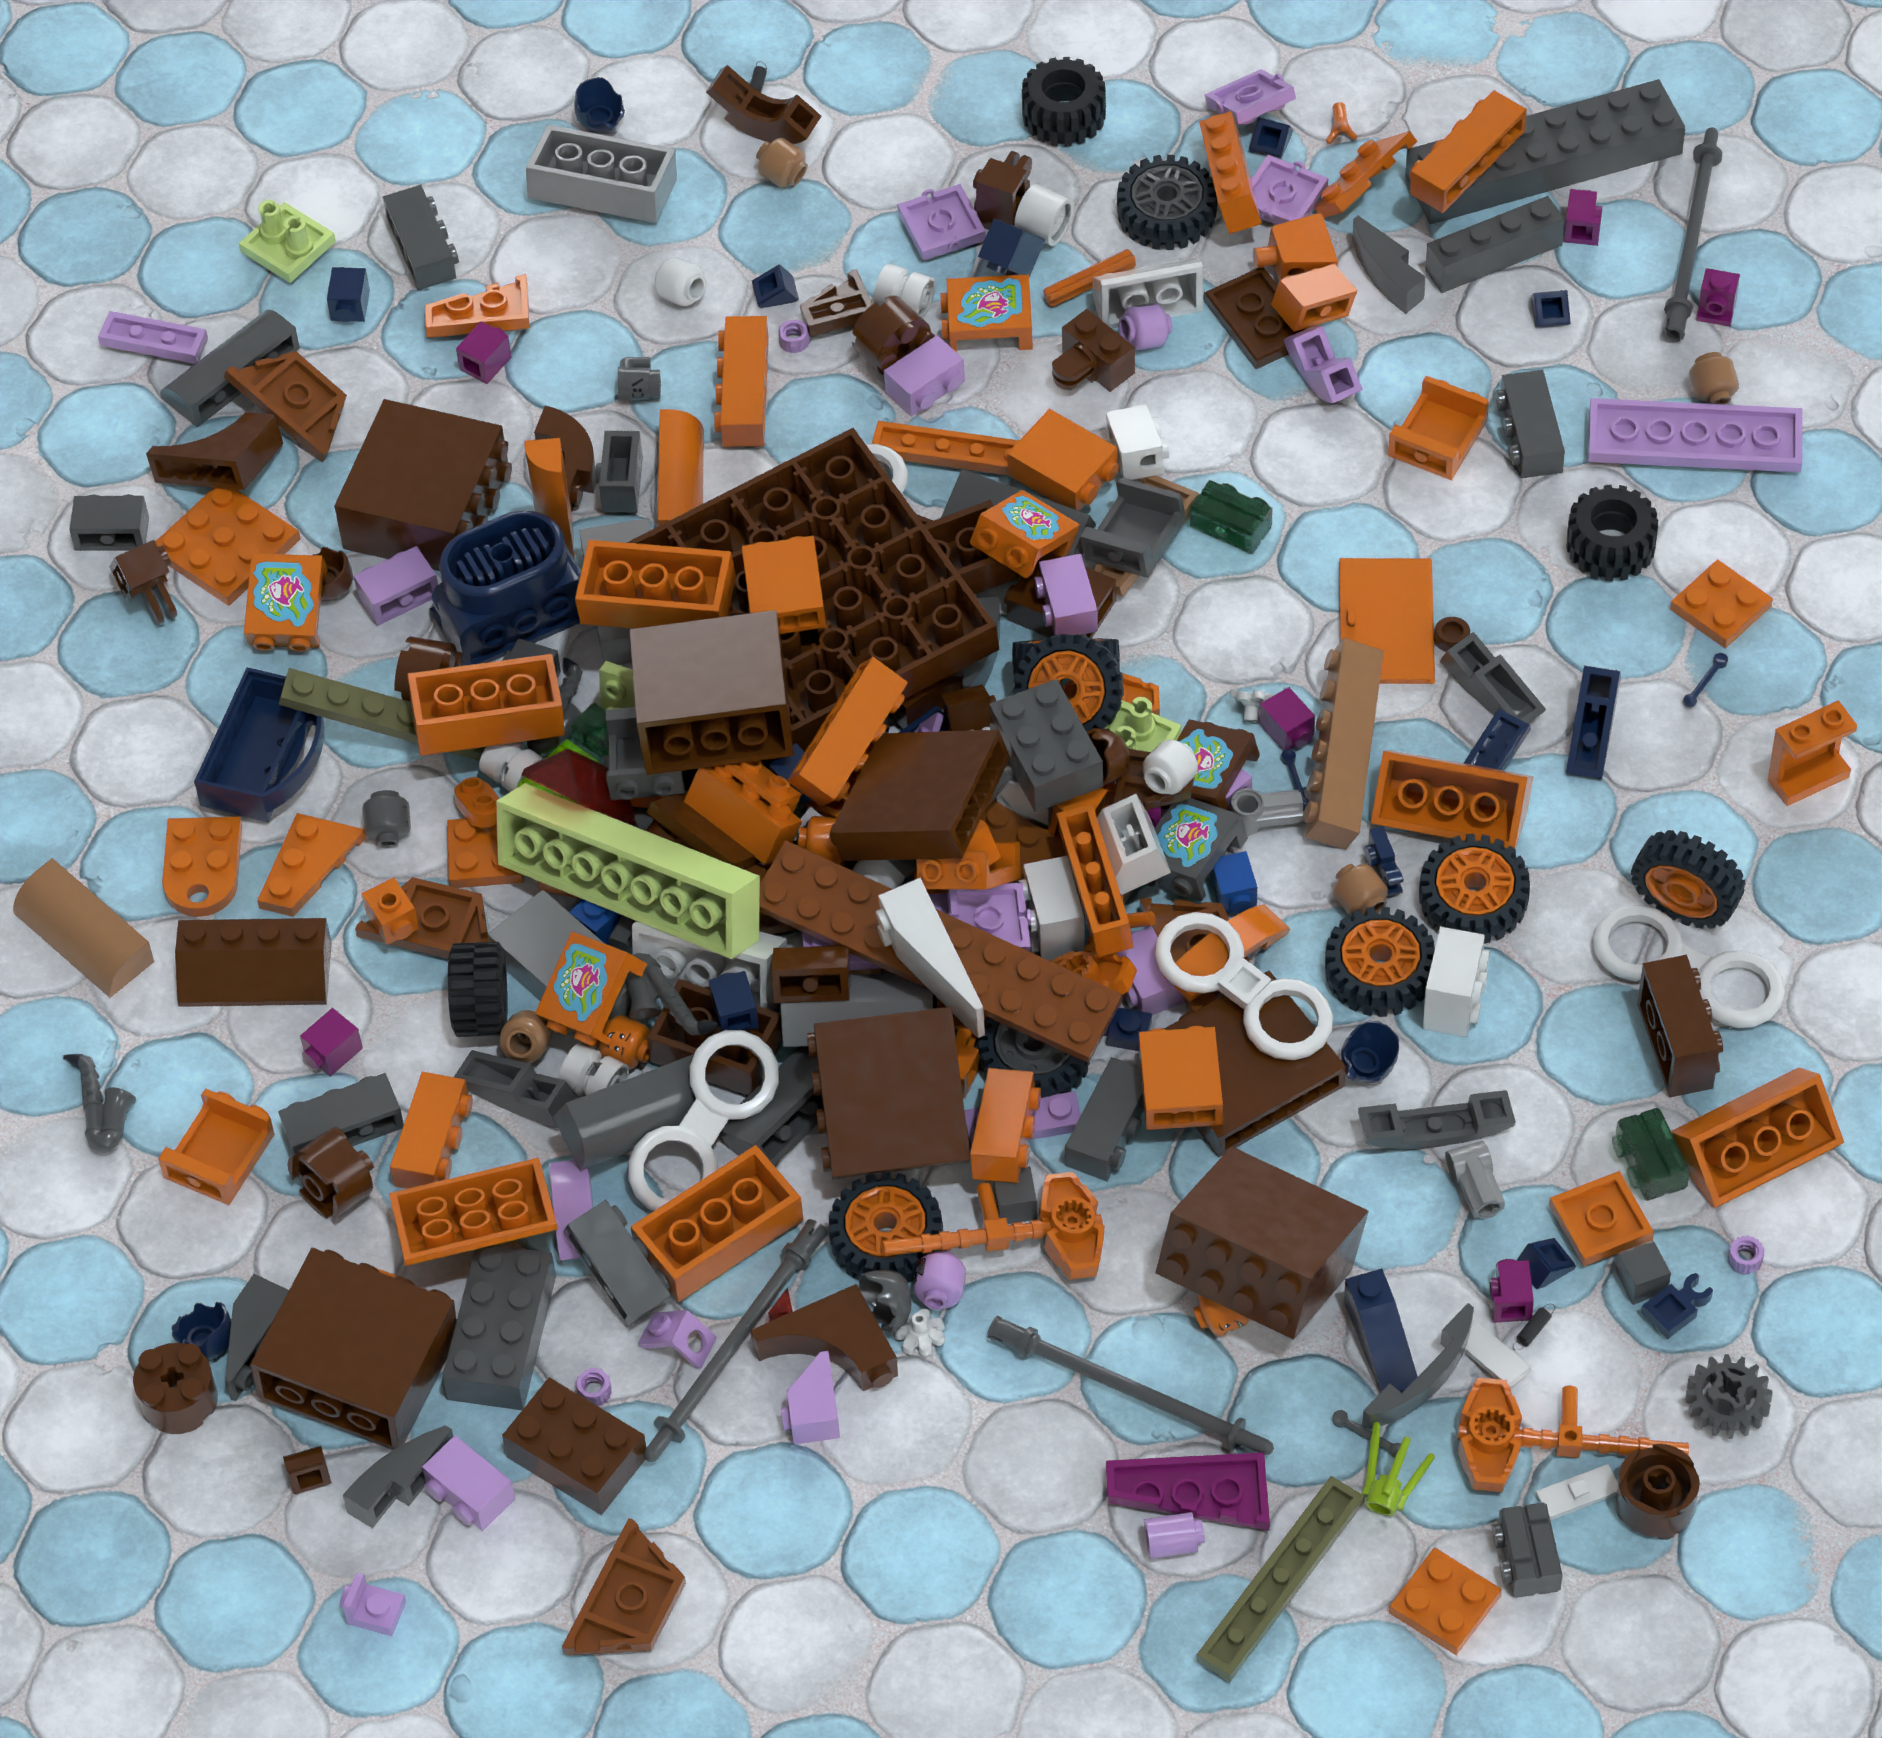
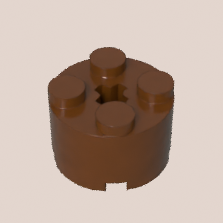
M894 295L885 297L888 302L881 306L877 303L869 306L857 320L852 332L856 337L855 343L852 342V347L883 376L886 368L935 337L931 332L930 325L901 297Z
M409 636L405 641L406 643H411L409 650H401L398 658L394 691L401 692L402 700L410 701L408 673L463 666L464 653L457 652L453 643Z
M336 1126L322 1133L288 1159V1171L292 1180L299 1177L304 1186L299 1190L300 1194L318 1214L325 1218L332 1214L333 1219L338 1218L373 1190V1182L370 1171L374 1169L372 1160L364 1151L360 1150L357 1152L348 1142L344 1132Z
M168 1343L141 1353L138 1360L139 1363L134 1371L133 1386L144 1418L158 1427L160 1431L167 1434H184L196 1430L203 1425V1420L210 1412L212 1414L216 1409L218 1391L210 1364L205 1355L200 1351V1348L190 1343Z
M1653 1444L1652 1448L1643 1450L1638 1448L1632 1451L1623 1461L1619 1473L1616 1494L1619 1518L1634 1531L1646 1536L1658 1537L1662 1540L1671 1539L1676 1533L1683 1530L1694 1516L1700 1486L1699 1475L1694 1468L1691 1458L1682 1450L1667 1444Z

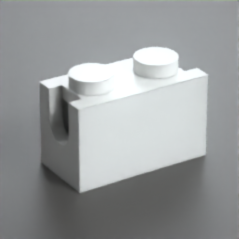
M1147 404L1106 412L1108 441L1118 447V464L1122 478L1134 480L1164 474L1163 459L1169 458L1168 445L1165 437L1160 438L1161 430L1158 418L1151 417Z

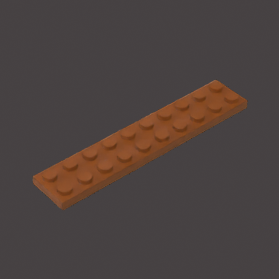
M785 840L760 884L759 912L833 946L848 947L850 954L928 989L897 958L891 945L884 946L877 930L879 922L875 911L880 910L878 895L892 889ZM936 909L983 1005L984 1015L1089 1063L1122 1002V994Z

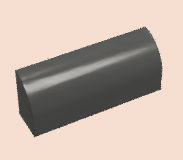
M265 310L165 386L160 392L161 399L194 426L199 427L242 394L224 378L225 370L232 366H235L237 370L254 366L257 360L265 358L275 359L282 354L298 351L300 346L296 327L277 312Z
M961 469L941 518L990 499L993 506L1021 490ZM1031 494L1080 524L1070 553L1067 556L1083 555L1080 535L1086 526L1095 528L1096 523L1089 514Z
M799 1046L779 1066V1084L773 1100L760 1113L746 1119L728 1120L719 1136L738 1156L757 1145L770 1162L775 1165L817 1124L816 1109H823L822 1095L814 1096L811 1073L812 1071H818L817 1057L809 1058L808 1046ZM762 1083L740 1104L752 1100L760 1091Z
M694 1055L666 1064L563 1105L553 1118L580 1171L632 1151L634 1146L650 1131L662 1126H679L696 1099L690 1086L689 1068Z

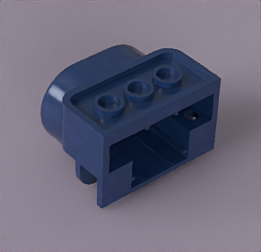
M534 511L510 512L460 533L444 548L439 565L442 583L433 590L432 601L434 607L429 609L447 642L453 643L457 652L464 653L463 666L492 662L504 657L508 650L512 651L518 638L536 643L580 624L575 597L581 569L565 545L560 527L548 516Z

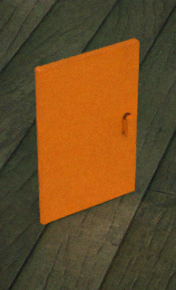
M1340 558V642L1343 638L1384 650L1380 684H1434L1432 559Z

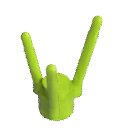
M1374 1422L1370 1440L1366 1483L1361 1494L1367 1498L1365 1505L1369 1509L1385 1516H1394L1396 1510L1403 1511L1407 1498L1435 1459V1455L1429 1453L1403 1490H1401L1402 1483L1397 1480L1411 1442L1410 1437L1405 1436L1389 1475H1380L1378 1480H1375L1381 1426L1379 1422Z

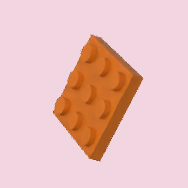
M213 488L155 542L158 547L164 546L171 561V565H169L171 568L230 606L248 589L252 553L285 554L301 538L299 530L240 491Z

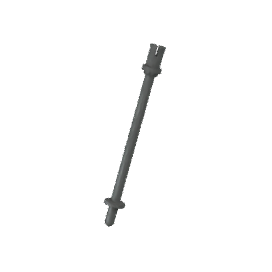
M1714 127L1706 130L1703 143L1697 145L1693 150V160L1699 164L1674 297L1666 301L1664 308L1667 316L1662 335L1671 342H1679L1680 339H1684L1687 318L1691 316L1693 309L1692 303L1687 298L1712 167L1721 163L1723 153L1716 146L1718 131Z
M808 1219L794 1241L784 1246L781 1250L783 1262L669 1418L658 1416L654 1420V1426L658 1429V1433L643 1453L646 1461L655 1462L670 1441L681 1443L686 1436L681 1426L795 1270L806 1269L811 1263L810 1256L828 1234L822 1224L815 1230L813 1227L817 1221Z
M996 1316L989 1327L987 1338L1017 1350V1355L1027 1358L1036 1354L1227 1439V1450L1234 1451L1238 1444L1258 1453L1264 1452V1455H1270L1274 1450L1271 1441L1245 1430L1246 1419L1238 1418L1234 1424L1224 1421L1041 1340L1038 1330L1028 1327L1025 1329L1002 1319L1000 1316Z

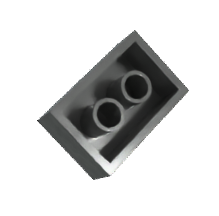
M1057 679L989 704L990 730L999 729L1010 755L1008 764L1034 812L1103 787V761Z

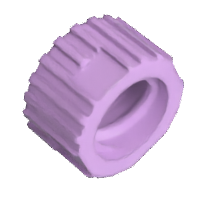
M796 319L782 323L779 328V344L783 350L797 353L802 352L808 347L810 336L807 325L803 321ZM791 334H797L800 337L792 339L788 338L787 336Z
M1749 1236L1737 1237L1736 1240H1733L1729 1249L1728 1262L1734 1271L1750 1275L1760 1269L1764 1258L1762 1243L1755 1239V1237ZM1748 1250L1752 1252L1754 1258L1743 1260L1739 1257L1738 1252Z
M589 1368L577 1377L576 1389L578 1395L596 1406H602L611 1398L610 1378L601 1369ZM591 1382H598L602 1385L598 1392L589 1393L586 1391Z

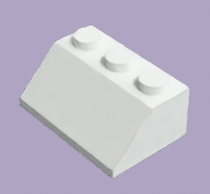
M1194 258L1181 261L1176 260L1170 263L1139 267L1133 270L1107 273L1093 277V300L1099 319L1109 327L1117 328L1119 319L1127 308L1150 303L1160 305L1170 317L1203 311L1202 261Z

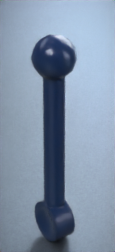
M1717 653L1714 655L1711 668L1692 693L1684 696L1683 703L1686 707H1694L1697 703L1698 695L1717 670L1727 666L1728 657L1726 654Z
M1287 749L1282 752L1281 761L1288 766L1295 790L1301 792L1304 812L1310 800L1305 797L1294 764L1296 753L1293 750Z

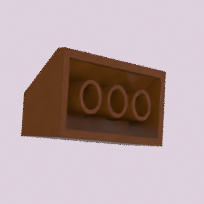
M327 919L178 920L175 947L178 1006L327 1005L332 946Z

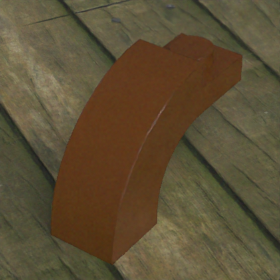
M728 65L720 69L706 90V93L728 112L724 118L727 122L745 134L765 142L768 141L769 143L777 138H784L792 144L803 142L809 137L822 117L797 94L789 99H775L762 94Z
M544 406L534 431L535 440L561 439L572 513L574 506L581 503L583 492L594 494L596 487V466L592 442L586 430L576 419L561 410Z

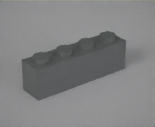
M1545 196L1427 243L1425 270L1440 292H1447L1562 246L1565 218L1549 196Z

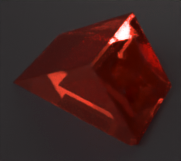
M788 1287L768 1312L769 1322L793 1312Z

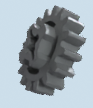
M1729 1354L1724 1355L1723 1363H1718L1715 1358L1710 1357L1707 1368L1698 1364L1695 1369V1375L1688 1378L1687 1389L1689 1390H1686L1685 1403L1690 1404L1688 1414L1690 1417L1700 1416L1698 1422L1700 1429L1708 1424L1712 1426V1435L1715 1437L1719 1434L1720 1430L1726 1431L1728 1439H1733L1735 1430H1740L1744 1436H1748L1750 1424L1759 1429L1762 1426L1763 1417L1769 1416L1771 1407L1769 1403H1771L1773 1394L1772 1390L1767 1389L1769 1378L1768 1376L1757 1377L1759 1371L1757 1364L1750 1368L1745 1367V1357L1741 1356L1737 1363L1731 1362ZM1708 1383H1711L1712 1387L1708 1388L1706 1394L1703 1395V1389ZM1755 1398L1753 1406L1747 1411L1746 1405H1749L1751 1399Z

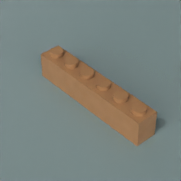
M1346 638L1342 639L1335 650H1329L1324 663V669L1328 670L1327 679L1324 681L1320 692V700H1323L1324 704L1316 721V730L1320 731L1319 739L1316 741L1311 755V759L1315 761V768L1307 784V790L1311 792V797L1303 813V822L1307 823L1306 838L1344 850L1349 847L1360 833L1384 650Z

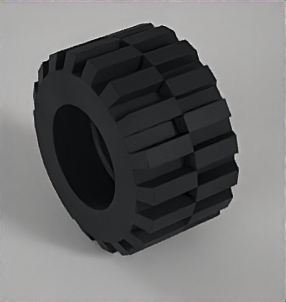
M1055 57L1050 58L1048 63L1040 62L1036 64V69H1030L1027 72V78L1023 79L1021 89L1022 116L1024 126L1028 127V132L1032 136L1037 135L1039 141L1043 143L1049 141L1052 146L1065 144V147L1072 146V143L1075 142L1078 144L1086 142L1085 138L1087 137L1092 139L1097 135L1096 130L1102 129L1106 119V87L1100 71L1095 72V67L1092 64L1085 65L1084 60L1078 58L1074 61L1070 60V57H1063L1061 60H1057Z
M1612 484L1604 485V489L1600 490L1597 487L1591 488L1589 495L1582 493L1578 497V503H1573L1568 520L1566 548L1567 552H1570V560L1573 564L1578 563V569L1581 572L1589 571L1591 572L1590 577L1595 579L1601 576L1605 577V581H1613V578L1619 577L1620 581L1627 580L1629 574L1637 576L1641 573L1642 568H1647L1650 565L1651 558H1654L1659 520L1657 519L1656 509L1651 507V501L1647 497L1640 498L1641 492L1635 489L1630 492L1627 490V486L1619 485V488H1612ZM1617 530L1624 533V535L1609 536L1600 531Z
M499 941L453 943L448 956V1002L451 1027L457 1037L500 1035L501 1029L507 1022L508 991L504 950Z

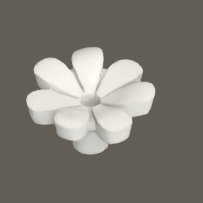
M1230 689V697L1235 698V701L1241 702L1245 706L1244 720L1258 721L1260 704L1274 696V694H1265V691L1254 690L1253 694H1250L1249 692Z
M920 1309L914 1315L909 1314L907 1322L895 1332L894 1336L896 1340H904L902 1351L905 1354H913L917 1347L922 1356H929L933 1352L932 1343L937 1346L944 1344L945 1336L941 1331L945 1329V1325L940 1318L931 1319L928 1309Z

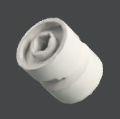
M888 263L883 267L877 279L873 297L874 303L881 306L888 302L885 297L899 296L924 318L934 297L935 279L934 277L915 272L909 276L906 268Z
M521 742L487 746L479 762L480 770L495 782L502 783V786L509 792L524 783L539 789L547 776L549 768L548 762L531 749H526V746Z
M581 1042L577 1043L567 1054L561 1066L558 1079L566 1080L574 1094L579 1096L585 1093V1095L627 1080L629 1066L611 1056L602 1058L600 1051Z

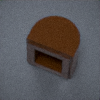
M321 1445L283 1456L293 1494H299L332 1483Z

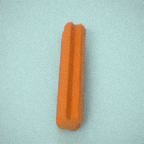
M1129 249L1123 250L1046 287L1043 290L1044 299L1050 307L1071 299L1093 288V277L1135 268V256Z

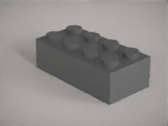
M498 1245L474 1250L442 1377L447 1400L516 1410L524 1409L556 1279L552 1253Z

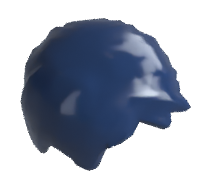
M602 77L587 79L580 83L576 89L574 110L577 121L591 132L609 133L615 131L625 113L621 94L616 93L612 85Z
M1368 1020L1358 1025L1346 1038L1341 1048V1061L1346 1066L1347 1077L1353 1082L1375 1083L1382 1081L1390 1074L1397 1062L1399 1038L1388 1025L1380 1021Z
M216 1302L214 1307L196 1303L193 1312L188 1315L179 1316L177 1322L172 1325V1337L177 1343L197 1345L207 1360L218 1357L229 1347L230 1315L225 1305L221 1302Z

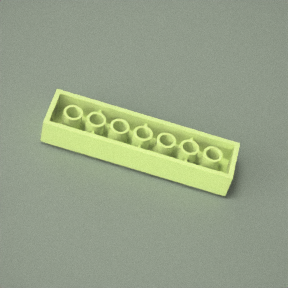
M525 783L496 801L498 865L730 959L735 958L759 941V875Z

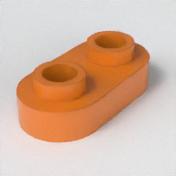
M470 777L464 779L455 787L456 806L469 824L480 828L497 825L496 801L500 798L487 782L477 777Z

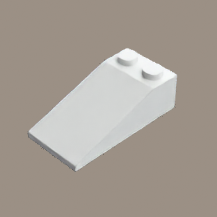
M921 878L878 895L880 910L875 911L879 922L877 930L884 946L891 945L897 958L946 1007H952V1013L977 1038L985 1036L983 1005Z
M635 922L632 925L633 955L636 953L650 954L660 964V969L670 985L675 986L677 980L681 979L710 989L708 980L717 978L724 973L745 971L755 1004L775 1012L781 1009V1003H774L771 966L773 948H786L787 938L759 931V941L735 958L730 959L641 922Z

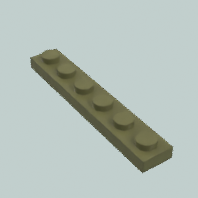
M288 669L279 705L417 743L410 701L296 669ZM486 747L451 751L449 753L480 761Z
M1333 1476L1329 1477L1197 1653L1198 1663L1225 1680L1232 1681L1364 1504V1495Z

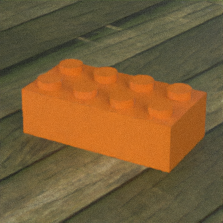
M588 540L575 597L580 623L635 629L727 617L736 579L731 551Z
M552 654L407 674L420 756L565 736L563 706Z
M755 1145L630 1226L633 1239L637 1237L644 1244L649 1254V1257L646 1258L654 1271L659 1269L665 1275L671 1287L668 1291L679 1303L802 1222L801 1196Z

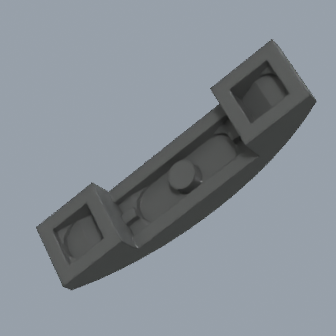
M1507 1090L1470 1094L1468 1103L1401 1111L1397 1110L1396 1103L1358 1108V1115L1366 1144L1394 1149H1423L1465 1143L1514 1127L1516 1123Z
M1467 1303L1442 1329L1440 1344L1445 1349L1402 1393L1389 1384L1363 1410L1362 1425L1365 1428L1372 1429L1374 1422H1379L1380 1426H1383L1408 1415L1429 1400L1443 1386L1455 1370L1467 1346L1474 1307L1471 1304Z

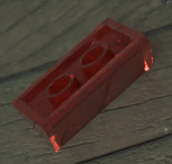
M567 748L524 768L521 774L596 812L632 826L636 823L630 799L611 800L606 779L609 767Z

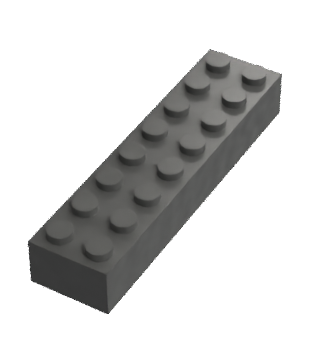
M1660 79L1528 115L1526 116L1525 132L1444 213L1434 209L1418 198L1416 199L1431 225L1680 155L1683 153L1685 125ZM1437 141L1407 149L1405 177L1409 185L1411 182L1409 173L1412 166L1418 160L1422 161L1431 152L1432 147Z

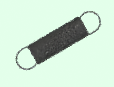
M756 63L750 85L759 92H762L767 74V66L765 69L762 66H757Z
M1544 1307L1539 1308L1516 1336L1517 1340L1521 1343L1520 1345L1528 1347L1551 1319L1552 1313L1550 1314Z

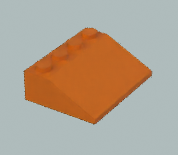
M539 1157L389 1193L405 1266L558 1230Z

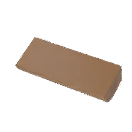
M53 858L36 870L19 889L13 905L14 914L109 998L154 963L149 941Z

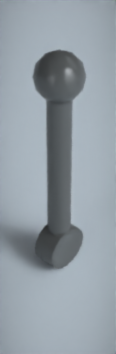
M1343 1410L1334 1412L1333 1423L1336 1427L1346 1426L1371 1440L1372 1432L1348 1419L1347 1412ZM1382 1437L1379 1440V1445L1389 1450L1391 1456L1395 1458L1401 1443H1391Z

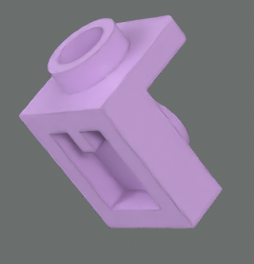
M359 1573L355 1574L351 1585L347 1584L344 1587L340 1599V1607L344 1610L348 1625L393 1636L406 1604L404 1594L367 1585L365 1575Z

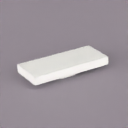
M1479 1322L1471 1327L1464 1352L1494 1378L1507 1380L1511 1388L1532 1372L1530 1365Z
M1609 1464L1537 1490L1535 1495L1539 1503L1544 1502L1547 1504L1550 1520L1616 1496L1618 1482Z

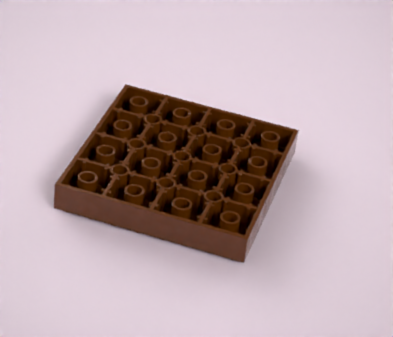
M854 428L627 542L731 551L736 579L728 616L750 614L742 546L753 545L757 542L787 540L796 536H814L827 627L780 634L785 662L793 745L797 743L803 751H806L859 665L871 657L876 658L908 682L902 691L906 699L1000 650L996 623ZM777 758L761 760V762L768 768Z

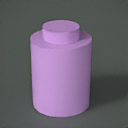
M1192 1512L1144 1519L1145 1537L1150 1559L1198 1552V1544L1205 1543L1201 1519L1194 1520Z

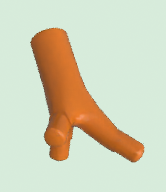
M1342 102L1335 103L1332 107L1334 123L1326 143L1331 144L1340 133H1346L1352 140H1356L1358 136L1348 124L1346 105Z

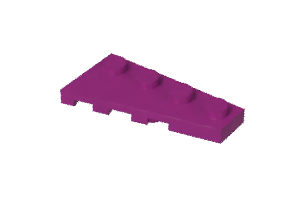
M1264 1452L1106 1461L1109 1504L1174 1515L1192 1512L1193 1517L1197 1519L1270 1531Z

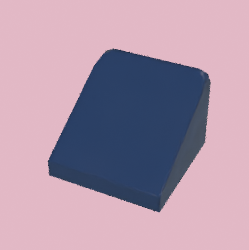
M1258 117L1249 150L1282 159L1292 136V127Z
M780 264L752 280L757 304L761 309L789 304L799 300L792 274Z
M1567 290L1538 292L1530 296L1536 328L1571 324Z
M1555 1238L1528 1243L1517 1261L1529 1260L1531 1282L1536 1289L1551 1284L1576 1268L1573 1260Z

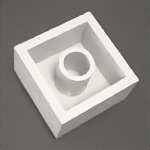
M1063 856L1023 864L1024 879L1018 880V883H1023L1026 909L1031 911V925H1029L1031 953L1038 952L1040 957L1053 960L1071 951L1075 953L1084 951V914L1068 857Z
M1440 927L1426 985L1424 1030L1468 1037L1470 1024H1478L1481 1010L1480 999L1481 994L1485 993L1488 979L1487 968L1490 951L1484 950V934Z

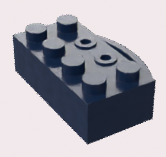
M246 667L194 780L200 806L269 822L274 809L290 799L312 774L322 752L325 731L324 718L279 705L286 676ZM314 725L316 726V731L311 748L303 762L294 771L303 754L306 737L311 726Z

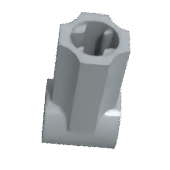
M1244 788L1235 792L1231 799L1230 811L1242 816L1247 836L1258 832L1260 827L1303 823V800L1299 790L1260 794L1254 789Z
M1484 1141L1445 1152L1446 1164L1451 1179L1455 1184H1460L1473 1218L1478 1217L1482 1220L1491 1218L1504 1209L1505 1201L1493 1175L1492 1158Z

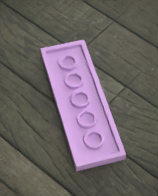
M1591 398L1588 462L1801 472L1802 408Z

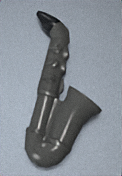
M566 657L563 658V666L568 676L563 678V683L559 686L563 706L565 736L527 741L528 749H531L540 757L551 754L560 746H563L565 740L568 737L571 738L574 732L589 726L579 709L571 702L568 704V701L573 698L574 691L578 689V682L581 680L583 671L577 663Z
M636 953L633 955L648 964L642 977L628 972L625 979L632 999L629 1012L631 1019L647 1020L659 1016L661 1009L657 1005L656 999L660 998L662 1005L666 1009H670L669 1013L676 1018L675 1022L683 1026L684 1030L692 1036L704 1035L720 1026L719 1022L697 1021L675 987L670 985L660 969V964L650 954Z
M83 1054L64 1055L63 1060L73 1067L80 1068L83 1107L86 1116L85 1136L88 1145L98 1153L111 1152L119 1145L123 1137L126 1114L130 1107L136 1103V1097L124 1089L109 1087L105 1090V1102L102 1104L104 1098L101 1091H98L101 1087L97 1080L99 1074L95 1070L96 1065L92 1057Z

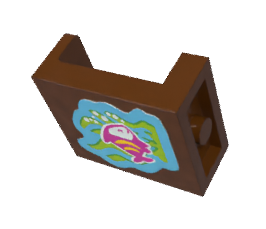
M1189 719L1177 741L1187 744L1193 750L1198 763V771L1195 774L1191 798L1230 811L1226 795L1246 760L1257 762L1260 757L1254 734L1243 729H1232L1218 726L1211 722ZM1172 804L1160 806V808L1169 809Z

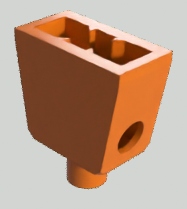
M1322 213L1274 225L1270 230L1268 246L1253 248L1255 268L1273 266L1278 282L1287 276L1308 272L1314 268H1322L1332 264L1338 266V259Z

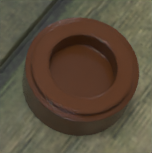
M1443 618L1435 626L1434 642L1439 649L1446 652L1470 634V627L1461 618Z

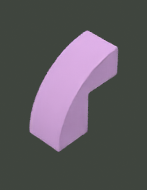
M1312 326L1283 339L1288 353L1302 378L1322 400L1333 404L1363 390L1351 358H1335L1323 326Z
M575 1160L550 1163L553 1209L558 1227L556 1236L560 1261L577 1259L580 1257L563 1231L567 1224L593 1208L589 1168L580 1171Z

